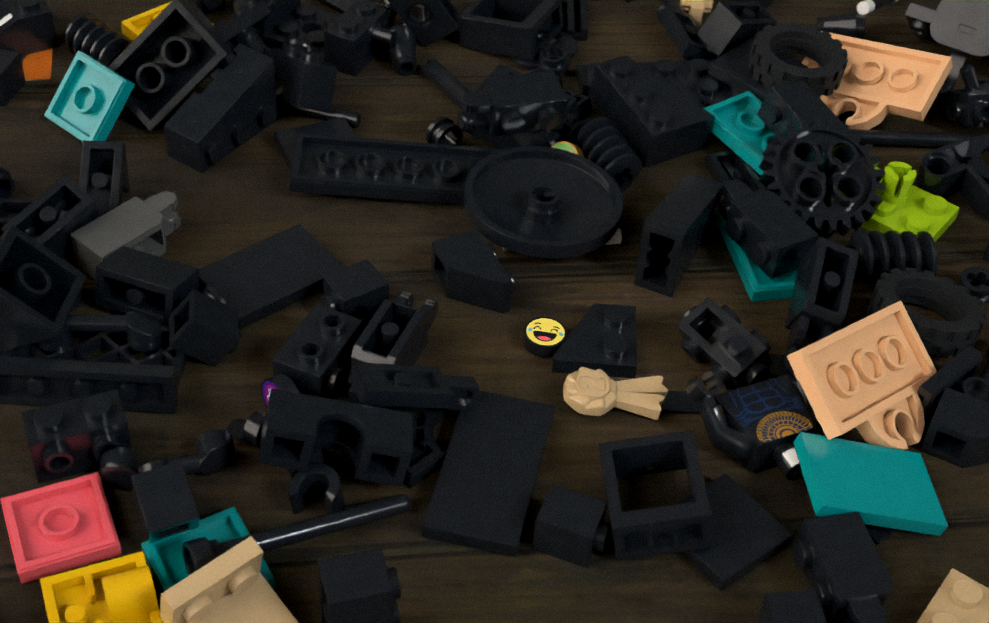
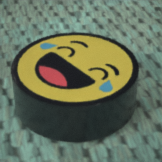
M537 317L526 324L523 344L526 350L535 356L553 357L566 340L567 331L565 326L554 318Z

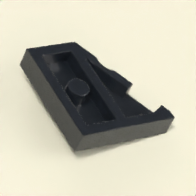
M594 303L553 355L552 372L573 373L578 371L580 367H586L593 370L602 369L609 377L635 379L637 369L636 306Z

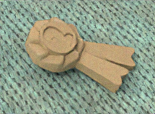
M580 367L578 371L567 375L563 386V398L576 412L584 415L601 416L616 407L658 420L668 389L662 385L663 376L660 375L614 381L602 369L593 370Z

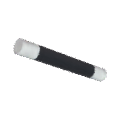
M864 0L858 3L856 9L859 14L865 15L899 0Z

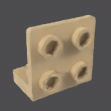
M252 536L161 593L160 619L163 623H298L261 575L263 550Z

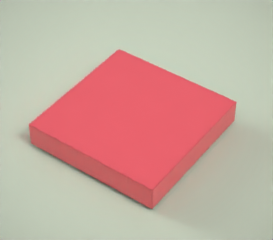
M98 472L0 498L21 584L122 555L119 539Z

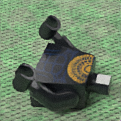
M795 346L789 349L784 356L786 368L793 373L794 370L787 355L797 351ZM709 370L702 375V382L706 389L703 388L698 376L688 382L686 387L687 394L692 400L702 403L703 408L699 411L710 442L715 449L739 460L748 471L753 473L778 466L787 480L793 481L803 476L793 441L800 432L817 434L818 421L797 378L796 380H791L789 375L786 374L720 394L717 393L721 389L722 382L719 375L713 370Z

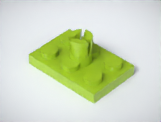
M899 161L888 163V166H885L884 169L885 175L879 182L886 186L884 192L879 196L883 201L875 210V214L868 222L865 221L861 227L869 231L879 230L883 234L887 231H896L899 235L904 231H911L915 235L918 232L927 231L931 234L934 242H936L956 220L960 207L947 202L940 196L933 195L912 185L916 178V170H912L911 165ZM839 191L843 196L847 197L845 193Z

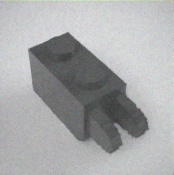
M161 191L144 201L135 196L71 233L70 239L76 266L96 280V266L123 246L159 257L165 254L167 248L166 236L171 234L173 230H177L181 224L178 212H174L175 208L179 205L175 192Z

